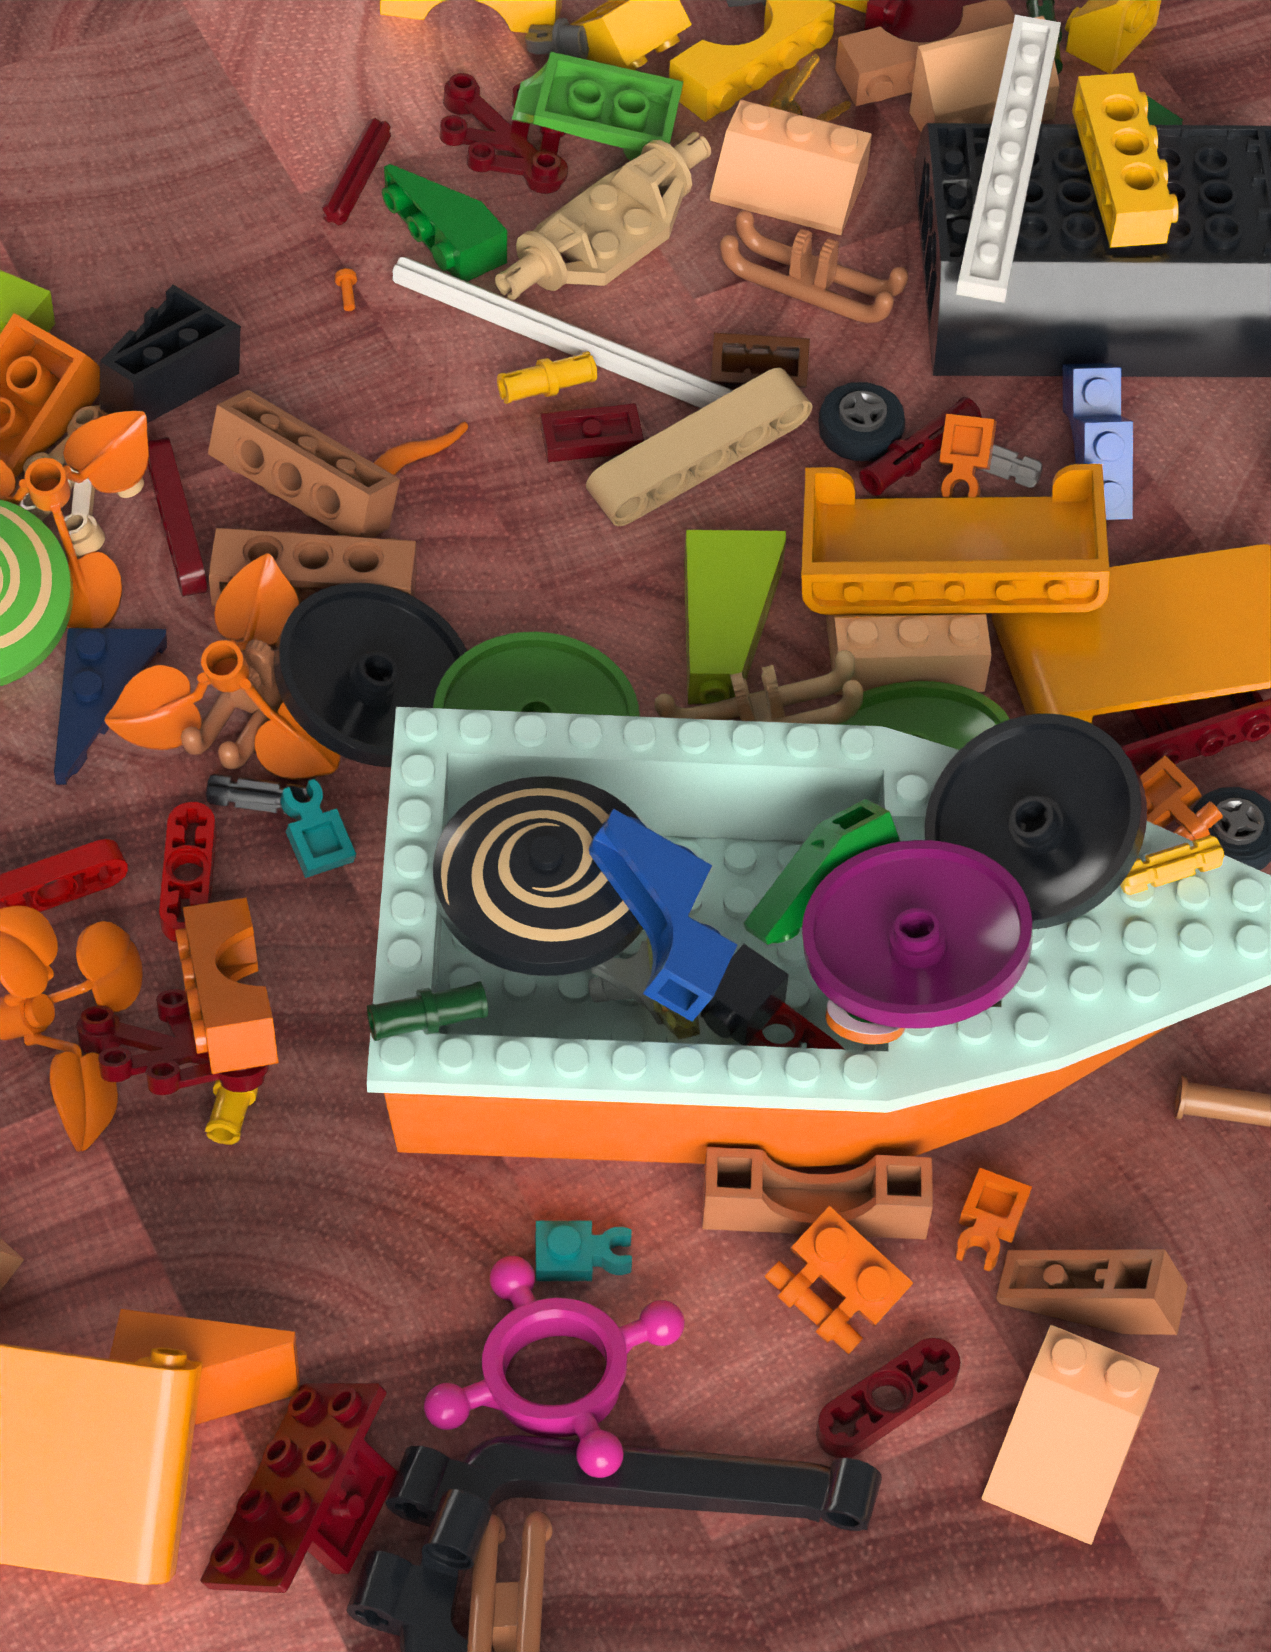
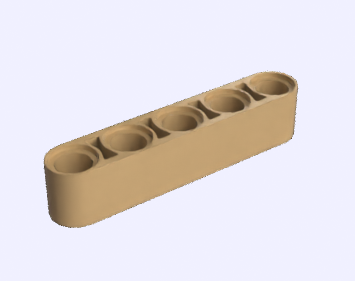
M773 368L604 463L589 476L586 482V489L613 525L625 526L796 429L808 418L813 406L784 369Z

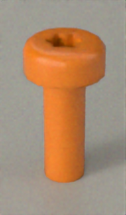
M340 269L335 273V283L341 287L344 310L353 311L355 309L353 285L357 283V275L352 269Z

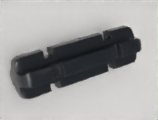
M212 774L207 783L206 798L208 803L214 805L228 806L230 801L235 802L236 808L277 813L278 808L282 809L280 799L284 788H280V782L238 777V781L235 782L232 781V776ZM287 784L295 800L301 803L309 801L306 786Z

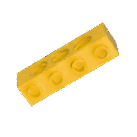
M1134 72L1078 76L1072 113L1110 248L1167 243L1171 223H1176L1178 220V201L1175 194H1169L1167 187L1168 167L1165 159H1159L1157 153V129L1155 125H1149L1148 100L1144 91L1139 92Z

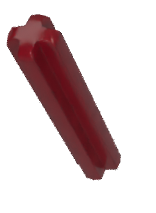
M373 118L367 122L322 207L324 212L323 219L326 222H333L339 226L347 221L391 137L389 132L391 126L387 121L381 122Z

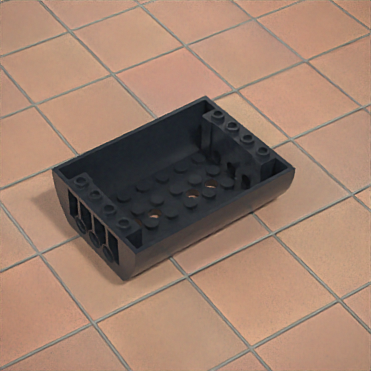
M925 124L917 147L914 178L933 376H1063V364L1111 363L1121 367V377H1271V126L1155 125L1158 134L1157 153L1159 159H1165L1167 163V187L1169 194H1175L1177 197L1178 220L1176 223H1171L1167 243L1110 248L1076 124H1041L1027 195L1034 197L1036 202H1025L1005 303L956 295L992 124ZM1079 196L1084 202H1071L1065 197ZM1213 196L1220 197L1224 203H1214L1207 198Z

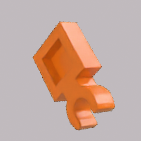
M946 414L939 462L944 465H953L952 472L942 482L941 492L944 498H952L953 487L958 482L968 483V498L980 497L981 487L975 477L976 468L990 470L997 424L995 419Z
M979 1168L961 1212L959 1224L969 1228L965 1229L958 1238L955 1251L956 1260L963 1261L966 1251L970 1247H981L987 1253L983 1269L990 1272L995 1267L1000 1252V1241L998 1238L1012 1243L1030 1198L1032 1186Z

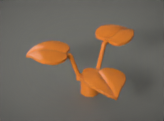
M143 411L112 413L83 424L70 435L65 444L63 455L67 465L62 466L60 462L52 458L35 460L28 466L25 472V479L19 481L20 488L14 496L13 494L16 489L15 476L6 463L0 460V499L19 505L26 494L29 493L36 507L44 511H52L69 561L68 564L73 580V606L67 625L68 628H106L114 619L122 597L120 573L115 563L106 554L91 552L79 559L77 558L61 510L68 502L71 494L68 480L82 483L88 478L96 490L104 493L125 491L137 484L144 476L149 461L147 417Z
M268 553L243 567L229 581L220 594L214 611L215 623L219 633L229 641H215L206 647L201 657V665L204 672L197 676L199 682L195 691L191 693V684L188 678L178 669L166 665L152 666L139 672L127 683L117 702L104 718L105 723L113 732L134 745L147 749L169 750L182 746L181 735L185 728L196 727L200 730L202 718L193 703L203 698L208 685L212 684L214 688L222 692H234L241 688L263 714L270 719L257 730L254 741L256 756L268 772L283 779L300 780L332 774L338 769L341 761V755L320 744L297 723L284 702L280 705L278 712H275L248 680L249 666L241 651L246 649L248 642L252 639L262 640L268 646L276 645L287 619L300 604L293 586L282 573L274 558Z
M25 906L0 908V981L10 993L0 997V1039L11 1040L24 1037L26 1046L38 1044L65 1051L56 1054L52 1059L50 1066L51 1091L63 1126L77 1152L87 1150L113 1119L118 1103L116 1082H108L101 1078L98 1061L99 1054L88 1053L82 1055L78 1044L41 1035V1033L54 1020V1003L83 994L91 989L97 1005L107 1006L114 1013L131 1006L136 1000L142 985L143 969L139 952L135 944L130 940V935L116 924L107 921L93 923L81 932L76 947L77 963L87 980L49 995L41 994L46 989L48 981L54 977V971L49 966L54 961L58 952V942L54 930L45 916L36 909Z

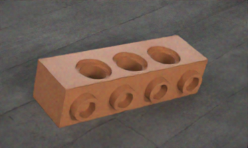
M246 390L217 404L208 455L225 464L231 471L240 473L262 486L268 493L278 496L297 507L306 516L317 519L337 531L340 535L373 538L389 529L400 482L398 477L250 390Z
M216 528L209 569L212 606H216L223 589L243 567L267 553L274 558L282 573L293 586L299 603L322 589L345 583L382 585L414 597L417 575L416 541L399 540L396 538L379 539L350 537L347 535L302 534L294 531H256L245 528Z

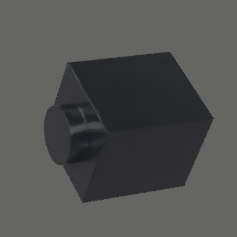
M743 944L732 956L714 997L701 1011V1017L707 1026L722 1038L731 1037L742 1046H747L754 1038V1035L762 1029L782 1004L785 1003L789 974L746 944Z

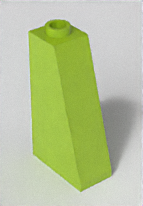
M686 530L684 584L688 704H708L733 698L735 693L730 675L742 672L743 678L747 680L783 571L786 531Z

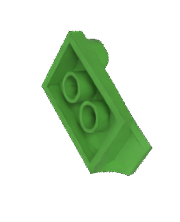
M550 51L547 63L533 76L521 82L512 120L550 128L623 148L624 154L631 161L640 156L643 147L652 140H662L670 144L684 81Z

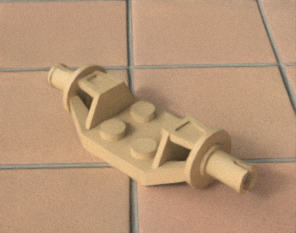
M692 132L674 148L662 140H652L643 147L640 156L601 178L539 223L533 231H526L518 237L516 250L519 260L495 277L496 285L501 294L504 296L507 294L508 299L515 300L534 283L550 291H556L565 284L605 286L669 239L682 199L690 192L692 187V178L689 170L711 155V147L706 138L701 136L698 139L699 133ZM561 254L572 262L564 263Z

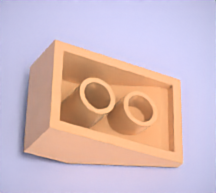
M1050 1325L988 1480L982 1500L1092 1545L1149 1402L1160 1368Z

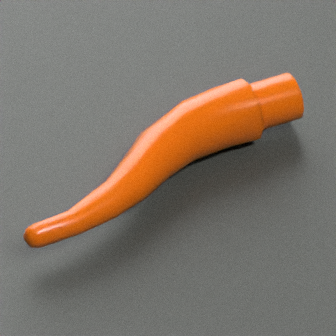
M461 422L452 432L435 439L411 441L393 447L382 454L374 464L395 475L405 465L432 456L449 447L468 430V424Z

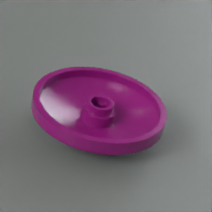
M912 840L885 844L848 859L829 873L817 886L806 906L802 925L804 955L807 967L820 990L837 1006L852 1015L872 1023L897 1028L920 1029L939 1027L966 1020L987 1010L1007 995L1020 980L1029 962L1033 943L1031 909L1028 899L1017 880L999 863L980 852L961 845L932 840Z

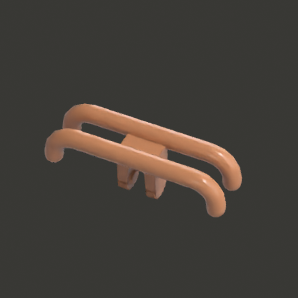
M749 211L739 212L735 219L737 234L742 243L760 256L790 266L789 276L746 260L739 251L737 238L733 235L724 236L720 242L721 257L724 263L735 275L744 280L852 320L868 324L880 322L890 315L894 304L893 297L904 291L909 277L907 270L903 267L894 268L890 273L889 279L882 280L837 264L839 243L830 238L821 247L819 257L812 255V233L802 228L797 233L792 247L768 239L754 227V217ZM832 282L876 297L875 303L871 305L864 304L828 291Z
M252 639L248 642L243 652L249 666L248 680L275 712H278L283 700L280 696L274 674L275 651L273 649L275 645L268 646L262 640ZM241 688L234 692H221L203 720L200 730L196 727H188L182 731V745L187 753L201 755L214 743L236 707L250 712L253 715L236 742H223L218 749L222 766L235 770L243 766L255 750L256 732L261 725L270 719L263 714Z
M531 1512L524 1521L520 1581L496 1583L498 1545L505 1540L506 1529L501 1518L491 1514L473 1565L467 1652H491L492 1646L494 1652H540L545 1544L553 1534L551 1521L544 1512Z

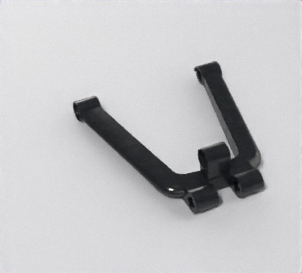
M525 1435L497 1436L483 1441L471 1449L462 1461L451 1459L440 1451L429 1447L410 1446L404 1452L386 1505L392 1513L400 1518L430 1527L422 1547L420 1566L412 1564L398 1555L385 1551L368 1552L346 1611L354 1620L365 1626L400 1636L401 1652H467L468 1640L459 1635L452 1624L457 1598L467 1569L472 1568L492 1511L504 1500L510 1498H532L806 1518L819 1522L820 1518H822L825 1522L840 1529L861 1531L868 1530L882 1475L872 1465L852 1458L836 1459L832 1462L831 1467L823 1464L804 1461L622 1445L624 1455L619 1469L608 1477L595 1478L587 1475L577 1462L576 1451L579 1440Z

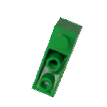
M392 164L384 166L385 187L382 189V197L385 205L391 213H398L407 224L412 237L417 242H423L432 252L436 264L442 271H448L452 276L468 282L507 263V229L482 201Z
M864 799L818 823L743 924L746 931L767 945L782 943L798 935L803 925L806 906L817 886L829 873L859 853L885 844L901 842L890 811L868 799Z

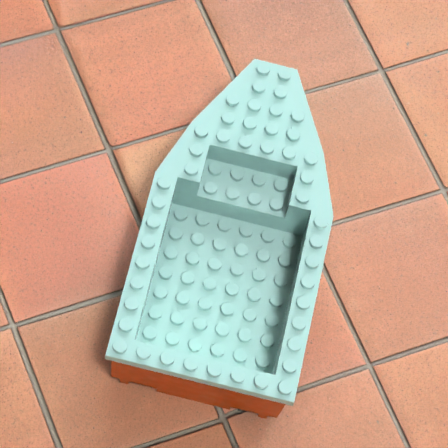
M396 707L373 1004L414 997L419 989L430 988L433 993L481 981L487 997L488 1016L482 1019L475 1018L439 1026V1032L428 1035L423 1030L374 1041L370 1032L367 1092L384 1093L397 1152L705 1164L707 1147L761 1149L764 1150L773 1162L782 1167L866 1164L875 1155L914 1157L1002 1125L1169 1026L1271 985V875L1224 855L1222 865L1218 868L1205 872H1200L1196 868V875L1157 887H1153L1149 883L1147 884L1148 890L1132 895L1125 894L1119 885L1108 898L1086 914L1060 925L1034 929L1031 956L1023 975L1007 995L987 1010L966 1020L949 1025L920 1029L905 1028L904 1033L898 1039L888 1043L863 1044L841 1037L828 1026L825 1015L829 998L817 986L807 967L802 927L794 938L782 943L767 945L746 931L743 923L818 823L864 799H868L890 811L900 841L925 840V817L931 793L942 771L957 754L958 749L883 726ZM539 776L563 777L582 781L605 790L626 804L648 829L676 845L690 849L697 857L712 865L688 916L699 923L712 926L722 936L736 943L737 947L734 954L743 944H746L788 973L785 1003L837 1041L845 1050L806 1048L807 1043H803L801 1048L742 1046L731 1037L722 1038L715 1034L701 1017V1012L692 1022L661 1004L663 1024H657L651 1013L634 999L593 1002L588 984L590 979L598 976L591 972V968L572 974L538 976L512 972L486 962L469 951L454 937L443 921L436 904L433 888V861L438 840L445 826L463 805L481 792L496 785L520 778ZM1147 821L1143 844L1137 858L1142 859V862L1146 861L1145 855L1183 843H1188L1192 847L1193 841ZM643 929L627 948L613 958L626 959L634 956L638 952L642 941L647 940L651 946L645 930ZM781 1024L769 1025L762 1031L766 1039L777 1044L786 1043L794 1037L792 1031Z

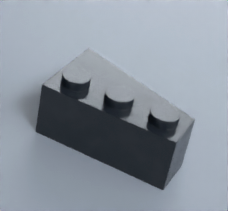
M172 285L166 291V300L158 309L151 307L144 314V323L137 331L129 330L100 360V409L107 414L124 411H143L146 414L147 423L238 375L241 326L177 286Z

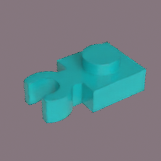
M315 779L309 780L306 786L310 801L301 803L295 800L290 787L283 789L280 799L284 812L297 820L288 824L286 834L305 878L353 863L357 855L337 808L322 812L320 804L323 799V791Z
M536 1221V1281H592L593 1267H602L605 1271L614 1275L631 1273L632 1256H619L614 1254L611 1249L617 1246H631L632 1230L626 1227H613L602 1235H592V1221Z

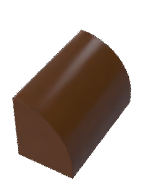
M714 332L711 381L745 384L773 368H782L798 387H807L810 339Z

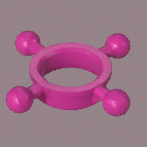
M519 1256L503 1257L491 1269L490 1285L498 1297L511 1301L515 1310L506 1315L494 1327L487 1338L482 1354L484 1380L463 1388L453 1383H442L433 1387L424 1401L425 1415L433 1426L442 1430H452L458 1428L467 1420L470 1410L483 1405L501 1410L513 1425L532 1435L547 1438L577 1435L580 1442L577 1446L576 1458L580 1468L587 1475L595 1478L608 1477L614 1474L621 1466L624 1455L623 1447L614 1434L601 1430L598 1423L611 1412L617 1402L627 1372V1354L634 1346L646 1341L656 1346H667L676 1342L682 1335L685 1326L683 1313L677 1305L670 1301L656 1300L649 1303L642 1310L639 1320L618 1327L605 1312L583 1301L568 1298H549L536 1301L531 1291L535 1283V1274L530 1263ZM554 1336H568L585 1340L594 1345L605 1358L607 1363L606 1369L597 1386L587 1395L576 1401L562 1405L534 1403L518 1395L505 1378L507 1367L513 1356L523 1347L534 1341Z

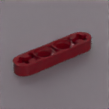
M169 437L148 440V470L181 596L206 593L207 583L204 566Z

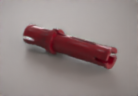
M962 397L956 404L929 421L907 439L895 440L888 446L886 454L859 472V478L863 487L868 493L879 496L886 488L902 477L915 475L920 471L921 463L941 450L943 432L933 440L929 438L944 428L946 414L982 418L977 404L968 397ZM909 452L913 453L898 465H894Z

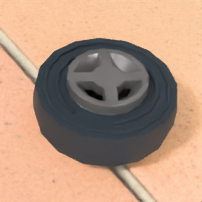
M851 382L836 387L825 397L819 411L820 437L828 449L840 457L853 461L877 460L887 453V448L891 443L902 438L905 429L903 406L895 394L882 386L872 383Z
M1241 787L1218 788L1205 794L1192 811L1196 813L1210 801L1221 812L1223 818L1208 830L1211 836L1217 837L1220 846L1223 848L1224 855L1257 870L1264 869L1271 862V802L1257 792Z

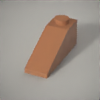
M1165 1249L1008 1250L996 1299L1001 1305L1121 1334L1177 1335L1188 1285Z

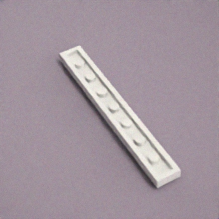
M1015 15L956 295L1005 303L1061 22Z

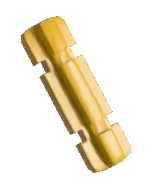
M1210 835L1193 840L1192 847L1188 843H1183L1145 855L1146 861L1142 862V859L1137 858L1120 886L1125 894L1132 895L1148 890L1147 884L1151 883V886L1157 887L1196 875V868L1200 872L1218 868L1222 865L1223 858L1225 857L1223 848L1220 846L1217 837Z

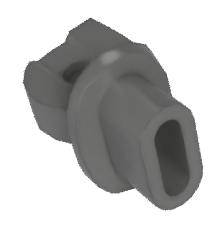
M562 17L558 18L554 25H531L527 35L524 37L527 51L533 54H547L551 51L582 59H587L589 47L584 26L570 25L568 20Z

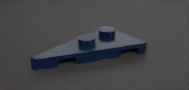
M68 628L54 767L56 785H67L68 779L78 773L88 759V748L99 733L105 735L109 727L105 723L104 718L117 702L124 687L135 675L146 669L157 652L163 654L166 650V629Z

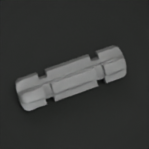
M994 444L990 470H979L1009 480L1012 476L1016 478L1015 483L1028 488H1034L1040 479L1043 464L1039 460L1026 455L1023 457V460L1017 458L1019 453Z

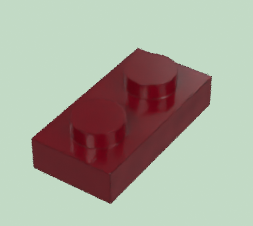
M636 403L540 413V428L547 463L620 455L644 441Z

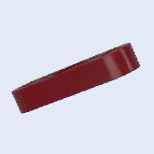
M940 1338L923 1339L827 1403L819 1414L816 1437L820 1447L827 1454L836 1458L854 1457L949 1393L957 1382L961 1364L956 1348ZM925 1359L932 1365L940 1361L944 1363L942 1376L934 1370L929 1371L919 1378L916 1390L912 1380L922 1373ZM892 1386L903 1394L905 1402L897 1409L887 1410L875 1403L872 1394L879 1387ZM861 1404L865 1415L856 1421L852 1437H849L845 1432L833 1434L834 1420H838L842 1425L849 1424L858 1418Z

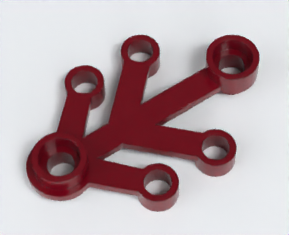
M457 73L446 82L443 98L445 108L457 115L472 113L488 129L468 128L466 120L455 115L446 116L440 122L439 137L444 144L449 146L470 145L468 147L467 165L471 170L480 173L495 171L522 175L526 180L527 186L541 194L554 193L560 189L567 179L568 165L557 154L560 138L566 133L539 126V131L543 138L540 150L538 151L527 141L530 124L512 120V124H509L480 96V86L473 76L466 73ZM521 83L515 85L513 88V108H515ZM495 149L513 152L517 157L495 155Z
M180 989L163 991L156 998L158 1018L168 1024L173 1036L121 1023L119 1017L107 1006H92L85 1009L76 1024L78 1044L81 1050L86 1053L99 1054L100 1076L103 1080L122 1082L133 1075L146 1073L148 1089L156 1095H169L175 1093L180 1088L220 1080L222 1087L226 1090L248 1092L262 1085L265 1079L264 1075L269 1069V1065L212 1074L208 1052L200 1054L196 1052L193 1027L189 1017L187 993ZM124 1044L150 1052L132 1056L128 1049L119 1046ZM191 1062H192V1063L199 1064V1065H195V1066H191V1067H187V1068H183V1069H180V1066H179V1065L187 1064V1063H191Z

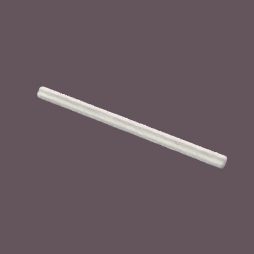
M401 257L397 264L394 265L392 280L396 284L572 356L589 351L597 366L699 408H703L733 391L410 258Z

